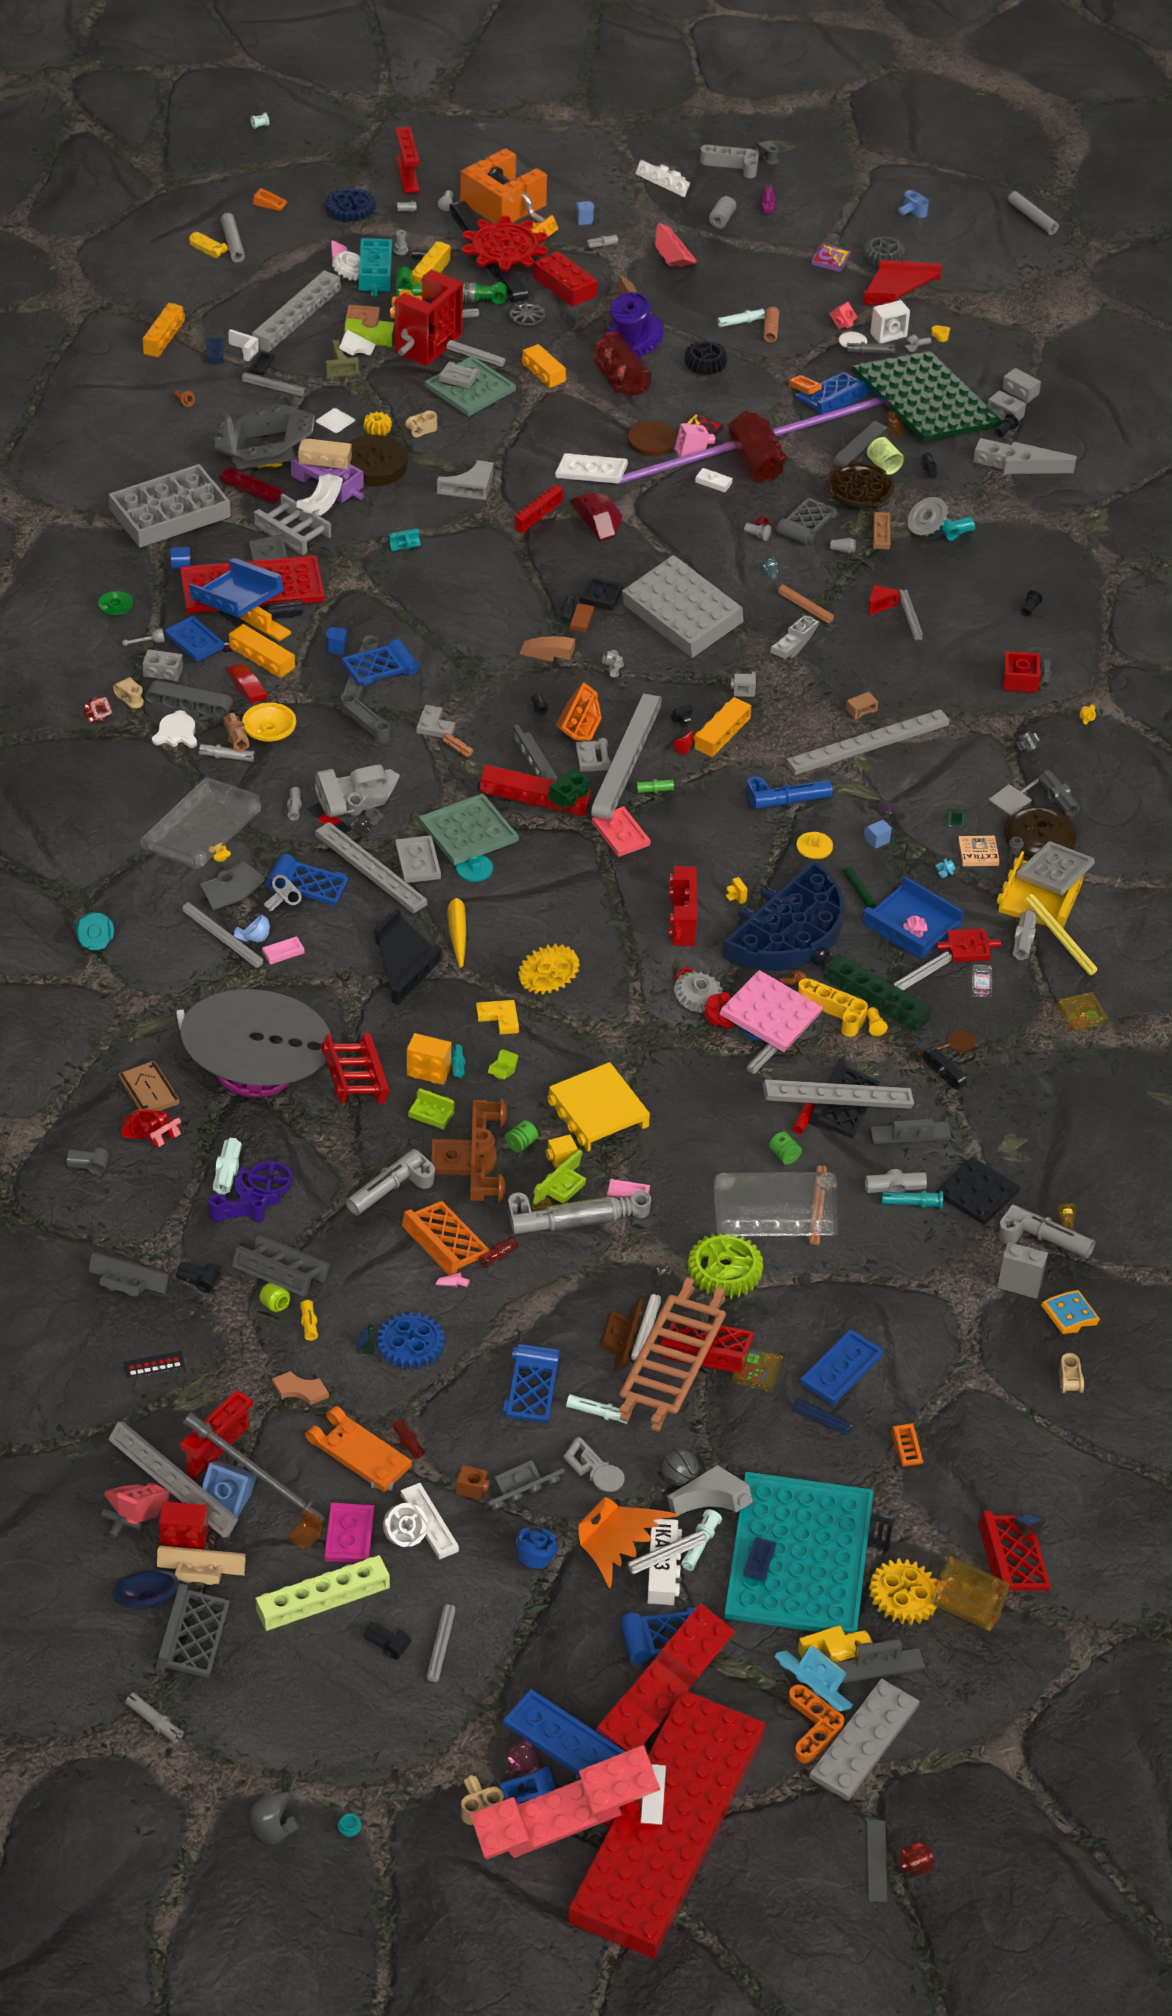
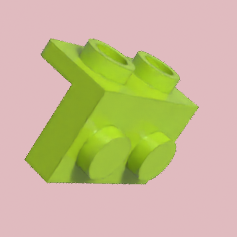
M419 1088L417 1099L408 1111V1117L444 1130L454 1115V1101Z

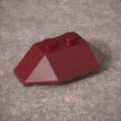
M591 492L570 500L572 506L599 541L615 537L623 515L607 495Z

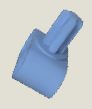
M908 190L904 194L903 206L898 209L899 215L903 216L910 212L916 217H926L929 200L915 191Z

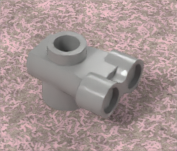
M606 650L602 657V664L609 665L611 677H617L619 675V668L624 665L623 657L619 656L616 650Z

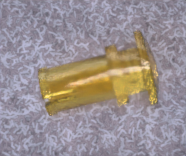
M1070 1203L1059 1205L1057 1211L1060 1214L1062 1226L1074 1231L1077 1206Z

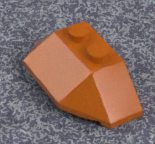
M583 682L566 703L556 727L574 740L591 741L602 718L597 700V692Z

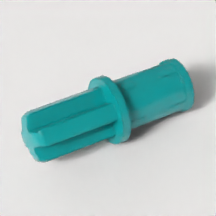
M456 1044V1050L454 1045L451 1047V1065L453 1066L454 1077L462 1078L465 1074L464 1065L466 1060L463 1057V1047Z

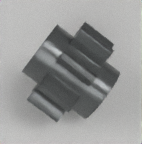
M1028 730L1018 736L1019 740L1016 744L1019 750L1024 749L1025 752H1029L1037 747L1036 743L1039 738L1036 733L1031 734Z

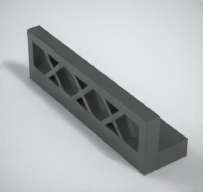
M518 724L513 725V742L533 776L557 781L556 774L531 733H523Z

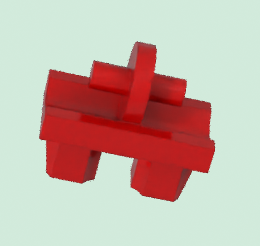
M154 1112L151 1114L152 1121L148 1122V1125L153 1128L144 1132L142 1136L144 1139H149L154 1147H160L166 1143L162 1135L164 1132L167 1133L169 1139L181 1134L178 1126L181 1120L179 1117L175 1119L173 1117L168 1118L165 1113L160 1115L158 1112Z

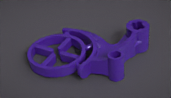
M273 1161L259 1163L252 1167L250 1171H247L244 1166L241 1167L235 1177V1191L240 1199L238 1201H227L223 1195H212L209 1198L210 1219L222 1221L236 1216H249L255 1222H262L267 1207L278 1204L280 1202V1195L285 1194L291 1188L292 1173L290 1169L282 1163ZM269 1169V1179L267 1180L266 1175H256V1173ZM274 1169L282 1171L287 1177L273 1176ZM244 1175L248 1176L249 1188L243 1182ZM271 1179H273V1183L285 1185L271 1190ZM253 1182H267L266 1189L257 1187Z

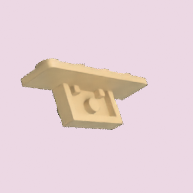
M159 1546L157 1567L176 1569L175 1575L178 1580L186 1583L203 1582L207 1585L219 1584L222 1573L244 1575L246 1555Z

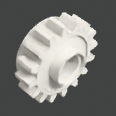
M348 251L341 254L338 253L332 264L335 267L334 271H338V275L342 274L344 279L347 277L350 281L351 279L355 281L359 279L360 256Z

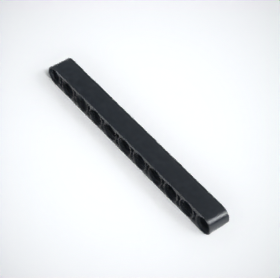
M466 201L449 205L451 216L462 232L480 230L477 227L479 219ZM491 263L486 265L496 281L506 285L507 297L511 302L528 299L527 288L512 266L509 271L503 272L498 264Z

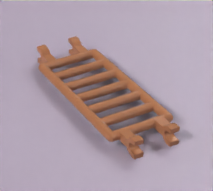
M686 1277L679 1296H668L620 1390V1396L626 1399L619 1409V1412L622 1413L620 1420L628 1422L636 1402L657 1408L656 1413L651 1418V1423H653L651 1430L660 1432L667 1413H678L726 1316L725 1311L719 1309L725 1301V1296H723L725 1293L724 1288H716L710 1305L707 1306L688 1300L690 1295L693 1294L695 1287H693L694 1279ZM676 1304L715 1316L716 1318L713 1324L710 1325L672 1313L670 1310ZM665 1320H670L708 1332L703 1341L662 1328ZM660 1335L698 1347L700 1350L697 1356H693L655 1344L654 1342L657 1336ZM653 1351L691 1363L692 1366L689 1372H685L647 1360L646 1358L649 1352ZM645 1367L683 1379L684 1382L681 1388H677L639 1376L638 1374L641 1368ZM633 1383H637L675 1395L676 1398L673 1404H669L631 1392L630 1389Z

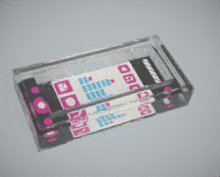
M973 964L972 996L991 998L992 966Z

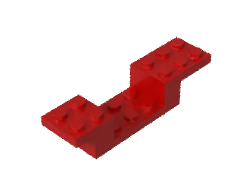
M700 1603L596 1730L625 1752L644 1745L671 1712L681 1690H689L735 1631Z

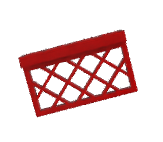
M673 1321L669 1327V1330L684 1335L691 1332L694 1338L703 1341L708 1332L699 1334L696 1331L699 1329L689 1326L679 1330L676 1325L683 1324ZM721 1325L717 1334L724 1333L726 1336L721 1338L717 1335L715 1336L701 1366L742 1374L744 1362L754 1338V1332ZM663 1337L661 1346L693 1356H697L700 1350L698 1347ZM744 1337L747 1340L739 1342L736 1338ZM730 1340L734 1343L730 1346H726L724 1344L725 1342ZM661 1354V1358L684 1362Z
M236 1390L203 1422L210 1423L212 1431L231 1445L249 1428L248 1410L253 1406V1400ZM195 1431L180 1443V1449L186 1452L188 1477L193 1481L209 1467V1463L214 1462L224 1452L208 1438L201 1437L200 1439Z
M984 1511L978 1526L997 1595H1006L1008 1591L1049 1590L1051 1585L1033 1524H1026L1027 1530L1023 1531L1015 1524L1023 1523L1017 1520V1518L1024 1515H993L992 1511ZM996 1523H1003L1008 1528L1004 1532L997 1527ZM1013 1530L1021 1537L1016 1540L1008 1532ZM1003 1538L1013 1544L1010 1549L1002 1544L1001 1540ZM1023 1538L1032 1544L1031 1549L1020 1543ZM1016 1547L1026 1554L1023 1558L1013 1552ZM1008 1556L1018 1562L1015 1567L1007 1562L1006 1558ZM1028 1556L1037 1561L1036 1567L1025 1561ZM1021 1565L1031 1571L1028 1576L1018 1570ZM1014 1574L1023 1582L1013 1583L1011 1576ZM1035 1574L1041 1578L1043 1583L1033 1581L1031 1579L1032 1575Z

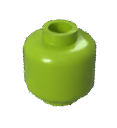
M267 1283L259 1295L260 1302L273 1312L282 1311L290 1302L289 1291L273 1283Z

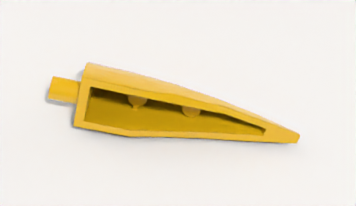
M455 898L448 905L447 919L453 949L459 968L464 965L466 949V914L464 903L460 899Z

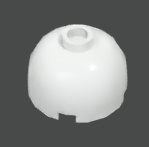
M400 1503L390 1508L385 1514L383 1531L386 1538L395 1545L401 1547L414 1546L421 1542L426 1535L427 1517L419 1506L410 1503Z

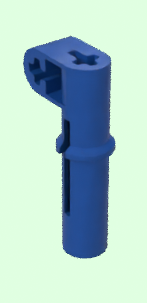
M753 776L747 780L746 798L754 810L780 805L788 807L792 803L830 798L833 794L832 785L829 780L791 786L783 784L779 788L770 789L763 778Z

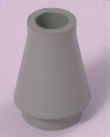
M851 537L831 540L830 548L831 550L848 554L855 553L856 540Z

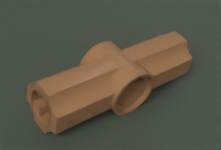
M228 713L223 719L228 733V741L232 743L238 752H244L245 749L249 748V740L244 731L245 724L240 721L235 713Z

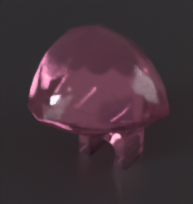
M528 1741L517 1742L508 1748L506 1758L512 1764L505 1772L508 1775L512 1776L515 1771H517L518 1775L540 1768L537 1751Z

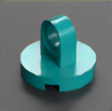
M99 912L85 914L76 925L77 940L82 946L90 950L105 948L114 935L112 921Z

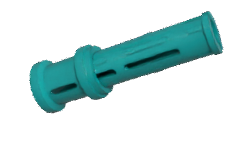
M924 1190L921 1193L883 1192L882 1204L920 1205L922 1208L939 1207V1209H943V1191L939 1193H927Z

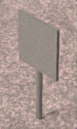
M1039 778L1021 791L1009 784L988 800L1011 815L1032 801L1023 793L1037 784Z

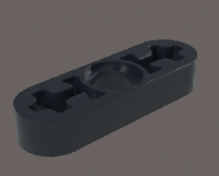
M931 1047L923 1052V1058L927 1065L953 1089L959 1090L967 1085L965 1075L938 1049Z

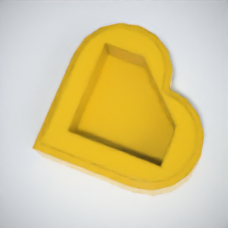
M933 326L931 328V335L936 337L938 341L945 342L948 340L950 327Z

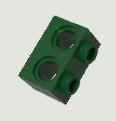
M572 769L550 785L548 799L565 810L569 806H573L581 797H585L588 794L590 780L575 769Z

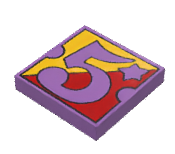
M821 244L812 259L811 265L841 272L850 257L851 251Z

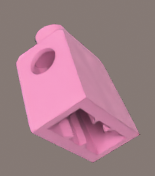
M681 423L674 450L679 457L706 450L707 444L715 443L714 434H709L703 425Z

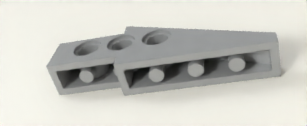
M980 438L975 449L973 462L1004 469L1003 474L1073 473L1077 456L1018 442L1008 445Z

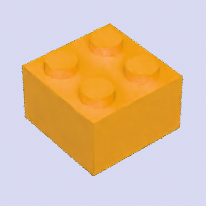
M414 1033L407 1048V1076L444 1085L451 1070V1042Z

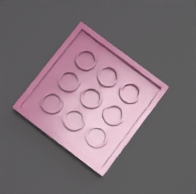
M759 970L721 1008L720 1015L785 1052L822 1013L823 1007Z

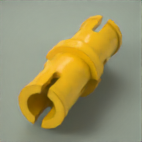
M305 1300L300 1303L302 1311L301 1324L304 1326L305 1339L313 1341L318 1338L316 1328L317 1316L314 1315L313 1302Z

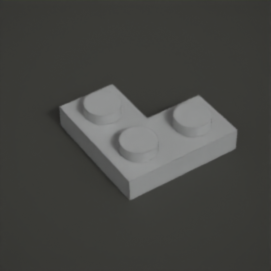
M425 705L416 728V733L444 738L445 734L453 735L455 722L440 720L443 708Z

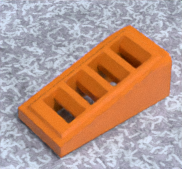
M260 188L254 195L252 204L282 211L288 201Z
M913 1423L893 1426L890 1433L902 1467L923 1464ZM908 1435V1438H900V1436ZM904 1442H910L909 1445H902ZM906 1449H913L912 1452L904 1453V1450ZM915 1456L916 1459L906 1460V1457Z

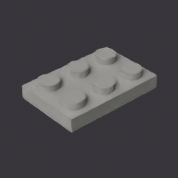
M432 835L395 840L403 880L406 883L441 879Z

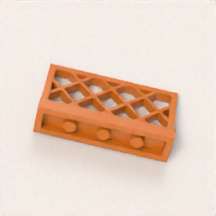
M443 1201L413 1212L411 1209L404 1212L402 1227L448 1275L457 1274V1269L490 1255V1249ZM438 1209H441L445 1213V1215L436 1214L433 1212ZM420 1217L430 1218L429 1222L422 1221ZM432 1219L444 1221L443 1225L431 1222ZM446 1222L455 1223L457 1228L445 1226ZM431 1229L440 1230L442 1233L441 1235L435 1234ZM444 1231L455 1233L456 1237L445 1236ZM458 1234L465 1235L470 1240L460 1239ZM442 1241L454 1243V1247L446 1246ZM456 1244L468 1246V1250L456 1248ZM470 1247L479 1248L481 1251H470ZM455 1254L466 1256V1258L460 1260Z

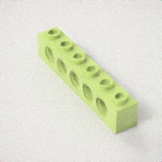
M380 1555L373 1558L369 1557L353 1565L349 1564L341 1569L326 1572L321 1576L305 1579L301 1583L285 1586L272 1593L262 1594L256 1598V1611L265 1631L386 1590L390 1588V1575Z

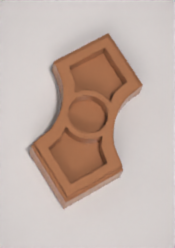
M292 1371L272 1378V1383L281 1398L297 1397L303 1399L308 1405L329 1398V1393L320 1378L305 1380L295 1376Z

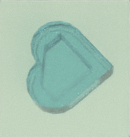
M772 557L764 560L763 565L767 574L772 579L777 578L775 558Z

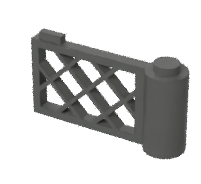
M807 498L786 519L782 518L780 520L776 533L808 546L813 543L815 534L830 519L834 520L838 516L837 509Z

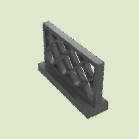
M179 1583L156 1669L165 1671V1667L209 1678L230 1600L187 1590L188 1585ZM189 1598L199 1600L202 1605L193 1609L189 1604ZM219 1605L224 1608L222 1612L214 1614L210 1606ZM205 1609L210 1617L201 1621L196 1613ZM192 1616L197 1624L187 1627L183 1619ZM213 1621L218 1629L209 1633L204 1625ZM200 1628L205 1636L196 1640L191 1632ZM187 1634L192 1642L182 1646L178 1638ZM209 1640L213 1648L204 1652L200 1643ZM195 1646L200 1654L190 1658L186 1650ZM182 1653L187 1661L178 1663L172 1661L173 1656ZM203 1658L208 1665L207 1670L197 1668L194 1662Z

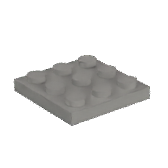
M1049 841L1016 874L1018 879L1063 895L1095 862L1093 857Z

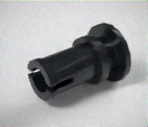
M1007 414L1003 423L996 428V435L1003 437L1009 430L1018 427L1019 421L1017 417L1013 414Z
M1028 591L1026 603L1021 609V613L1024 616H1030L1034 607H1037L1043 601V597L1038 591Z

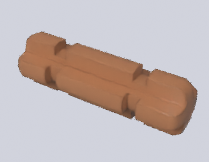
M451 734L444 735V743L449 744L450 747L465 757L472 756V748L467 747L465 743Z

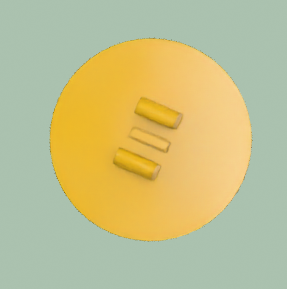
M808 832L798 838L796 847L798 852L807 858L822 859L831 854L833 842L823 833Z

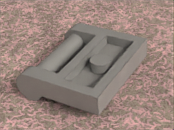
M449 361L439 375V381L469 389L475 379L479 378L480 369L466 368Z
M601 738L598 741L576 742L580 772L609 770L611 760L607 751V739ZM595 750H600L601 762H597Z

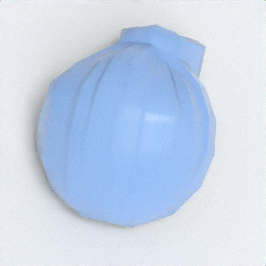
M261 914L245 930L236 927L234 937L244 942L248 940L262 942L269 935L270 923Z

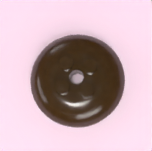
M850 462L848 466H838L830 472L827 486L831 495L839 502L855 508H871L884 503L891 496L894 482L892 477L886 474L887 471L879 466L865 462Z
M1047 806L1021 808L1009 816L1004 826L1008 845L1013 837H1020L1024 842L1021 851L1028 858H1032L1049 841L1069 849H1073L1076 843L1077 833L1073 822L1062 812Z

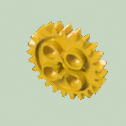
M548 944L546 949L539 947V952L533 950L532 956L527 955L528 960L522 961L523 966H519L520 971L518 972L524 989H528L529 992L534 991L535 994L541 991L543 995L545 991L549 993L553 989L559 991L560 986L565 988V983H571L570 978H576L575 973L579 972L578 967H580L574 950H571L569 946L565 948L562 944L557 947V944H554L550 948Z
M899 1558L896 1564L889 1560L887 1565L882 1563L880 1569L877 1568L872 1575L869 1596L874 1598L873 1605L879 1604L878 1612L884 1610L885 1618L889 1615L892 1616V1622L898 1618L902 1625L905 1620H908V1623L912 1625L915 1619L920 1624L922 1618L928 1620L929 1615L934 1614L939 1604L941 1594L938 1593L940 1586L935 1585L937 1579H930L932 1572L925 1573V1566H922L920 1569L917 1568L916 1561L913 1565H910L908 1559H906L905 1564Z

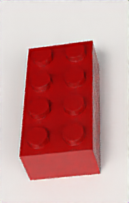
M554 252L534 262L533 278L570 306L575 307L597 296L598 280L560 252Z

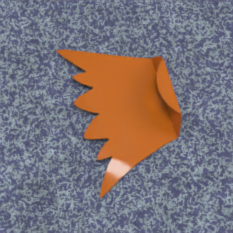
M604 1497L579 1523L580 1545L596 1562L608 1587L611 1588L612 1563L621 1566L620 1553L636 1557L633 1541L648 1542L652 1540L644 1528L659 1526L653 1520L677 1517L679 1515L653 1509L620 1507L611 1499ZM600 1513V1521L595 1525L592 1524L591 1519Z

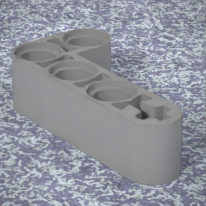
M713 145L701 147V164L743 169V175L746 178H754L757 175L758 151Z

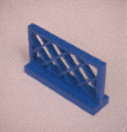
M842 372L821 382V390L810 395L800 392L796 394V399L817 410V415L841 409L870 395V389L862 380Z

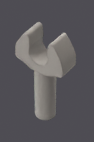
M912 335L907 338L911 344L906 345L905 348L910 352H914L917 346L930 344L931 338L919 339L917 336Z

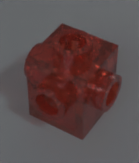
M98 696L88 699L89 703L84 705L85 716L89 718L90 722L94 720L97 723L107 720L106 716L112 714L111 705L106 697L101 699Z

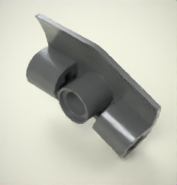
M240 861L230 870L221 871L218 877L197 884L200 897L203 900L208 899L212 910H217L244 900L263 885L265 879L252 866L244 861Z

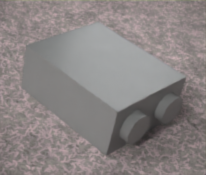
M1008 1242L1003 1256L998 1288L1037 1299L1043 1281L1048 1253Z

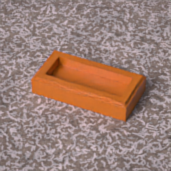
M801 375L788 381V386L808 395L821 390L820 383Z

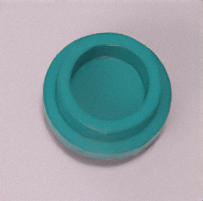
M354 1814L344 1815L338 1822L339 1832L347 1837L357 1835L361 1830L360 1819Z

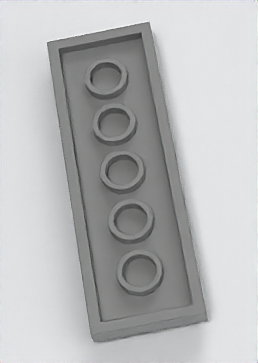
M881 1678L810 1772L809 1778L849 1801L918 1708L920 1701Z

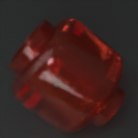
M921 1842L905 1847L902 1850L903 1858L899 1859L903 1872L908 1871L912 1877L930 1872L932 1864L935 1863L929 1845L925 1846Z

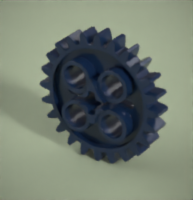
M347 187L346 190L341 188V191L336 189V193L331 192V195H328V198H326L327 213H330V216L334 215L335 219L340 217V220L346 219L348 221L351 219L354 222V219L360 221V218L366 219V216L370 217V213L373 214L375 199L374 196H371V193H367V190L361 191V188L356 190L355 187L353 189Z

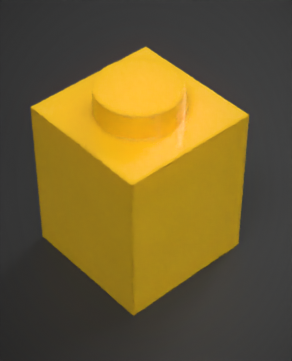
M566 1135L548 1140L546 1156L549 1161H552L554 1167H558L559 1164H563L570 1154H574L578 1148L571 1135Z

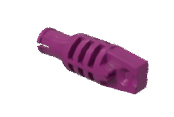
M766 185L762 194L764 214L774 212L775 194L773 193L774 188L772 185H769V188Z

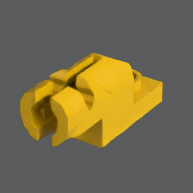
M839 1625L800 1638L798 1652L801 1658H803L808 1648L814 1646L819 1651H822L831 1661L840 1662L855 1658L857 1646L866 1643L872 1644V1641L865 1630L845 1635Z

